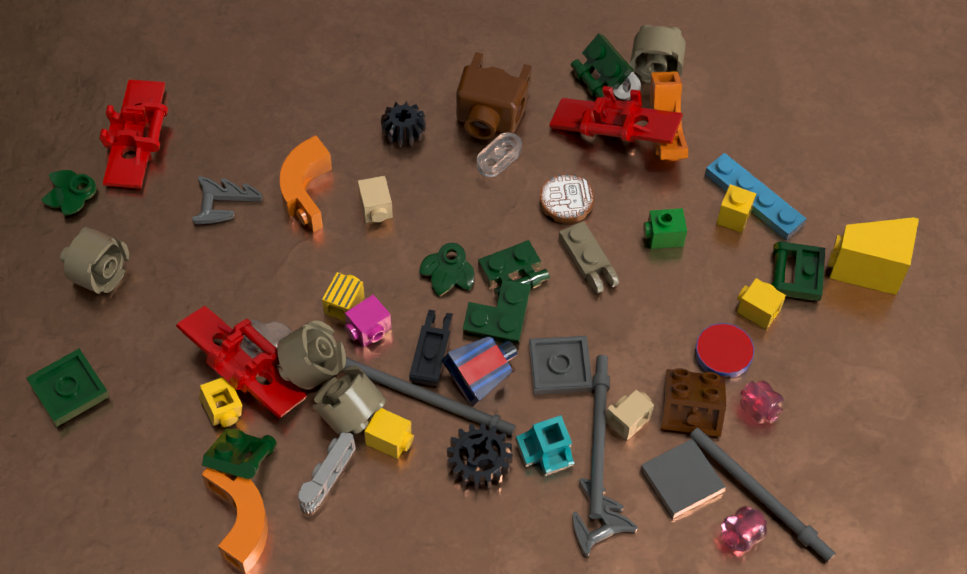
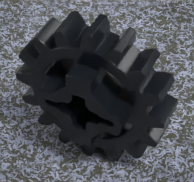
M481 423L480 429H475L473 424H469L468 432L460 428L458 430V438L451 437V447L447 448V457H449L448 468H454L453 477L463 476V485L465 486L470 481H473L475 489H478L480 482H484L487 488L491 487L492 479L498 483L502 482L501 473L509 474V464H512L513 454L510 453L512 452V444L505 443L506 434L496 435V426H493L490 431L486 430L485 423ZM493 446H495L498 449L500 457L498 456V452L493 450ZM459 455H462V459L467 461L466 466L462 463Z

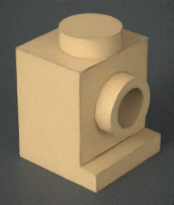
M635 390L629 397L624 395L620 398L615 407L610 405L607 408L606 423L627 441L651 419L654 404H652L651 399L644 392Z

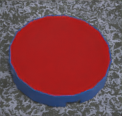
M726 323L711 325L701 332L696 342V358L698 364L705 372H713L719 376H731L733 378L746 372L752 363L754 355L752 340L744 330L735 325Z

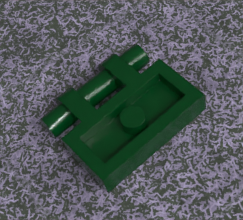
M599 33L582 52L587 61L582 64L579 59H575L571 63V67L575 71L574 75L579 81H583L588 86V92L597 98L604 97L602 92L603 86L609 85L617 90L634 71L608 39ZM595 69L601 75L597 80L591 75Z
M529 240L478 259V266L489 287L499 283L502 285V280L513 281L512 278L522 274L524 277L513 282L531 285L532 289L540 286L541 282L550 279L547 269L535 271V269L541 267V260ZM501 286L494 288L497 299H499Z

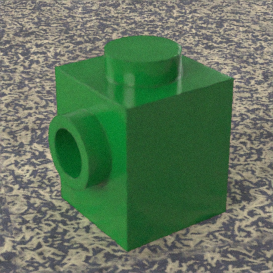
M683 208L650 210L648 222L643 224L645 239L649 238L651 249L684 247L687 227Z

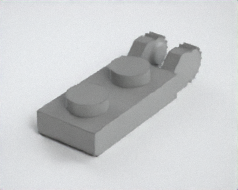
M342 432L338 439L334 438L328 447V456L323 463H318L314 468L311 476L312 481L303 483L298 494L300 508L304 513L315 512L317 506H320L354 453L355 443L353 434Z

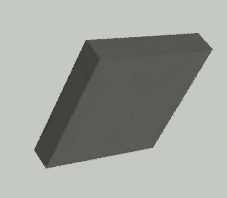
M587 336L529 339L533 395L592 392V375Z
M693 438L641 465V471L672 518L721 494L726 488Z

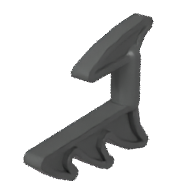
M199 176L198 182L203 191L201 212L193 216L192 221L194 224L222 222L235 217L234 211L212 210L213 200L263 201V195L246 183L242 185V190L231 181L222 178L221 184L225 187L224 189L215 181Z
M580 478L579 485L590 501L591 481ZM604 487L602 517L600 518L604 526L589 532L579 514L573 512L572 515L574 531L580 548L586 557H589L590 550L594 544L613 534L623 531L635 533L638 530L637 525L627 517L613 512H622L623 505L604 496L606 490Z

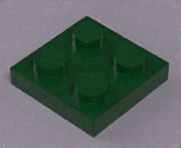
M80 348L26 377L29 385L56 427L110 397L107 389Z

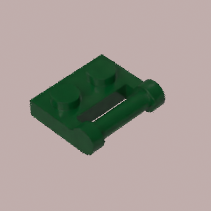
M776 242L773 245L775 266L773 283L771 285L789 297L820 301L823 294L826 248L790 242ZM788 256L795 257L793 284L785 282L786 259Z
M226 428L203 455L202 466L246 479L253 478L258 472L259 465L267 455L272 454L276 449V439L270 435L258 438L245 434L238 429ZM249 451L253 452L249 458L244 459Z

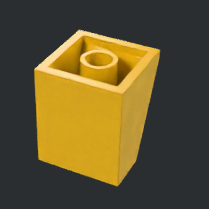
M912 217L846 225L843 234H837L833 250H831L827 266L832 267L830 279L897 295L911 265L919 219Z

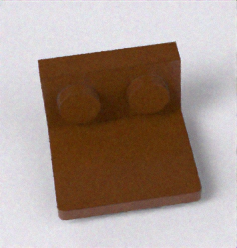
M683 368L667 369L661 429L692 433L698 427L706 435L721 437L727 406L725 377L713 372L696 373Z

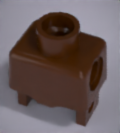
M475 52L471 65L464 67L456 92V117L459 121L465 122V130L470 135L486 140L494 137L496 131L508 134L516 131L527 107L532 66L524 64L518 78L509 75L504 69L496 67L483 68V54Z

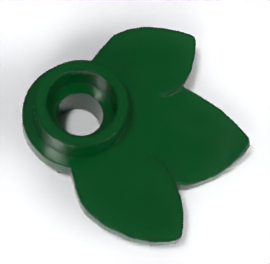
M72 170L55 171L49 174L55 188L46 194L41 201L50 208H61L63 215L74 214L84 206L85 200L90 199L96 193L97 186L95 181L86 174L77 175Z
M447 243L440 248L438 253L426 256L419 269V274L432 276V286L438 296L448 292L455 284L468 291L472 289L474 284V268L466 261L464 248L457 243ZM449 252L457 254L454 260H449L446 256Z

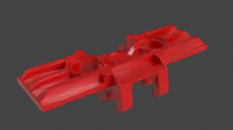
M128 80L120 113L116 112L112 105L107 106L106 117L110 121L109 130L101 129L99 136L104 147L111 150L103 179V186L142 188L148 158H150L151 152L159 151L160 142L158 140L163 118L168 113L167 106L161 104L166 85L165 82ZM151 123L148 138L143 137L145 125ZM128 151L136 152V156L132 159H124L122 157Z
M603 86L602 92L604 97H598L595 102L561 98L549 124L550 128L581 132V135L589 137L599 134L621 137L623 141L628 142L643 140L672 144L683 113L641 108L640 90L631 89V101L616 100L612 87ZM639 121L648 122L644 127L636 124Z
M203 306L177 323L176 327L208 355L206 363L236 390L241 389L244 393L247 391L251 393L279 419L306 399L307 395L291 380L286 381L281 377L279 370L275 367L280 363L278 349L252 327L253 323L248 318L236 324L232 329L209 308ZM242 335H245L264 353L261 352L252 359L240 347L244 339ZM213 339L223 340L221 347L217 346ZM256 377H264L270 384L262 385L256 380Z

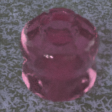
M761 380L756 384L754 381H751L744 387L746 391L742 389L740 395L743 397L740 400V407L750 413L756 423L763 424L766 421L773 423L779 418L777 414L781 415L784 410L781 409V406L784 403V398L778 392L773 391V388L767 381Z
M743 506L734 515L726 517L721 524V537L725 538L723 540L724 543L731 549L747 552L755 543L761 542L767 536V520H763L765 519L763 513L749 506Z

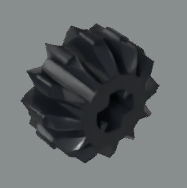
M406 100L404 105H399L395 101L394 108L386 107L385 114L381 117V128L383 136L388 137L390 144L397 141L400 147L406 142L412 146L413 140L421 141L422 134L426 130L425 114L419 110L417 104L409 106Z

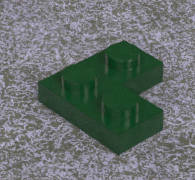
M502 280L497 307L468 302L463 332L520 343L531 285Z

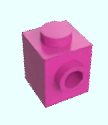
M374 294L345 312L346 325L344 327L347 334L352 340L357 339L363 347L371 342L379 341L387 331L392 329L391 314Z

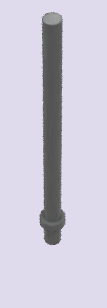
M346 357L344 369L350 366H358L370 380L477 423H485V426L489 427V431L493 426H496L497 431L513 436L516 430V425L502 420L498 414H494V416Z

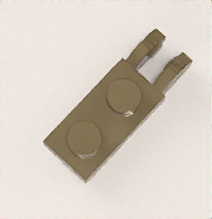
M584 221L559 231L561 242L583 278L587 279L596 293L604 290L603 283L598 276L600 273H603L610 286L614 287L619 284L614 268L610 265L609 260Z

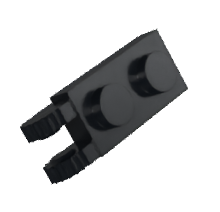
M429 309L425 324L421 327L409 374V381L438 386L444 365L441 360L447 353L451 337L450 330L453 314L446 313L442 329L434 328L436 310Z

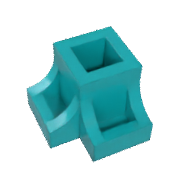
M561 415L533 424L530 430L515 437L525 467L540 462L543 473L547 476L573 467L575 464L571 454L572 441Z

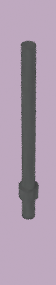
M598 355L596 357V374L592 378L595 400L589 517L593 519L602 517L607 391L610 389V376L607 375L608 357L606 355Z
M697 427L690 434L693 440L798 535L797 539L806 547H812L827 562L835 556L836 552L818 537L819 533L812 526H806L703 431Z

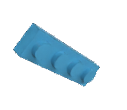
M723 153L706 167L705 175L726 192L731 184L756 193L751 212L785 240H788L805 225L807 218L726 153Z

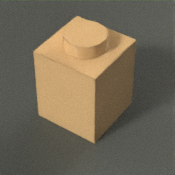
M385 176L358 180L359 198L365 222H382L393 218L392 201Z

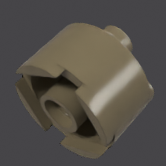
M651 25L640 27L639 32L634 37L630 66L633 68L634 74L636 72L641 76V81L651 84L652 72H678L679 76H681L686 48L681 30L677 27L668 28Z
M84 227L70 246L63 249L60 260L64 263V273L69 281L98 294L100 292L108 293L124 277L126 270L122 269L124 260L129 261V250L124 242L98 230Z
M314 320L281 338L278 341L279 373L281 377L286 381L291 380L300 388L311 390L343 370L346 364V353L342 342H336L332 336L335 333L334 330L326 323Z
M350 366L342 370L345 375L337 380L333 376V378L328 380L314 398L317 405H313V408L337 434L350 431L354 434L360 433L368 425L367 419L386 403V399L382 396L381 391L358 366Z

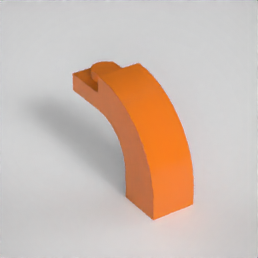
M652 72L650 109L681 113L682 82L678 72ZM682 121L679 124L672 144L653 142L655 154L659 155L661 160L676 161L688 159L689 149L683 134Z
M316 135L302 142L290 152L282 165L279 179L282 202L289 218L297 215L303 225L308 224L313 232L323 227L321 211L307 194L306 189L315 178L332 170L330 152Z
M207 467L202 473L205 487L230 503L237 511V518L233 528L218 545L221 557L244 574H247L261 556L267 540L268 521L262 497L250 479L238 476L234 480L228 473Z

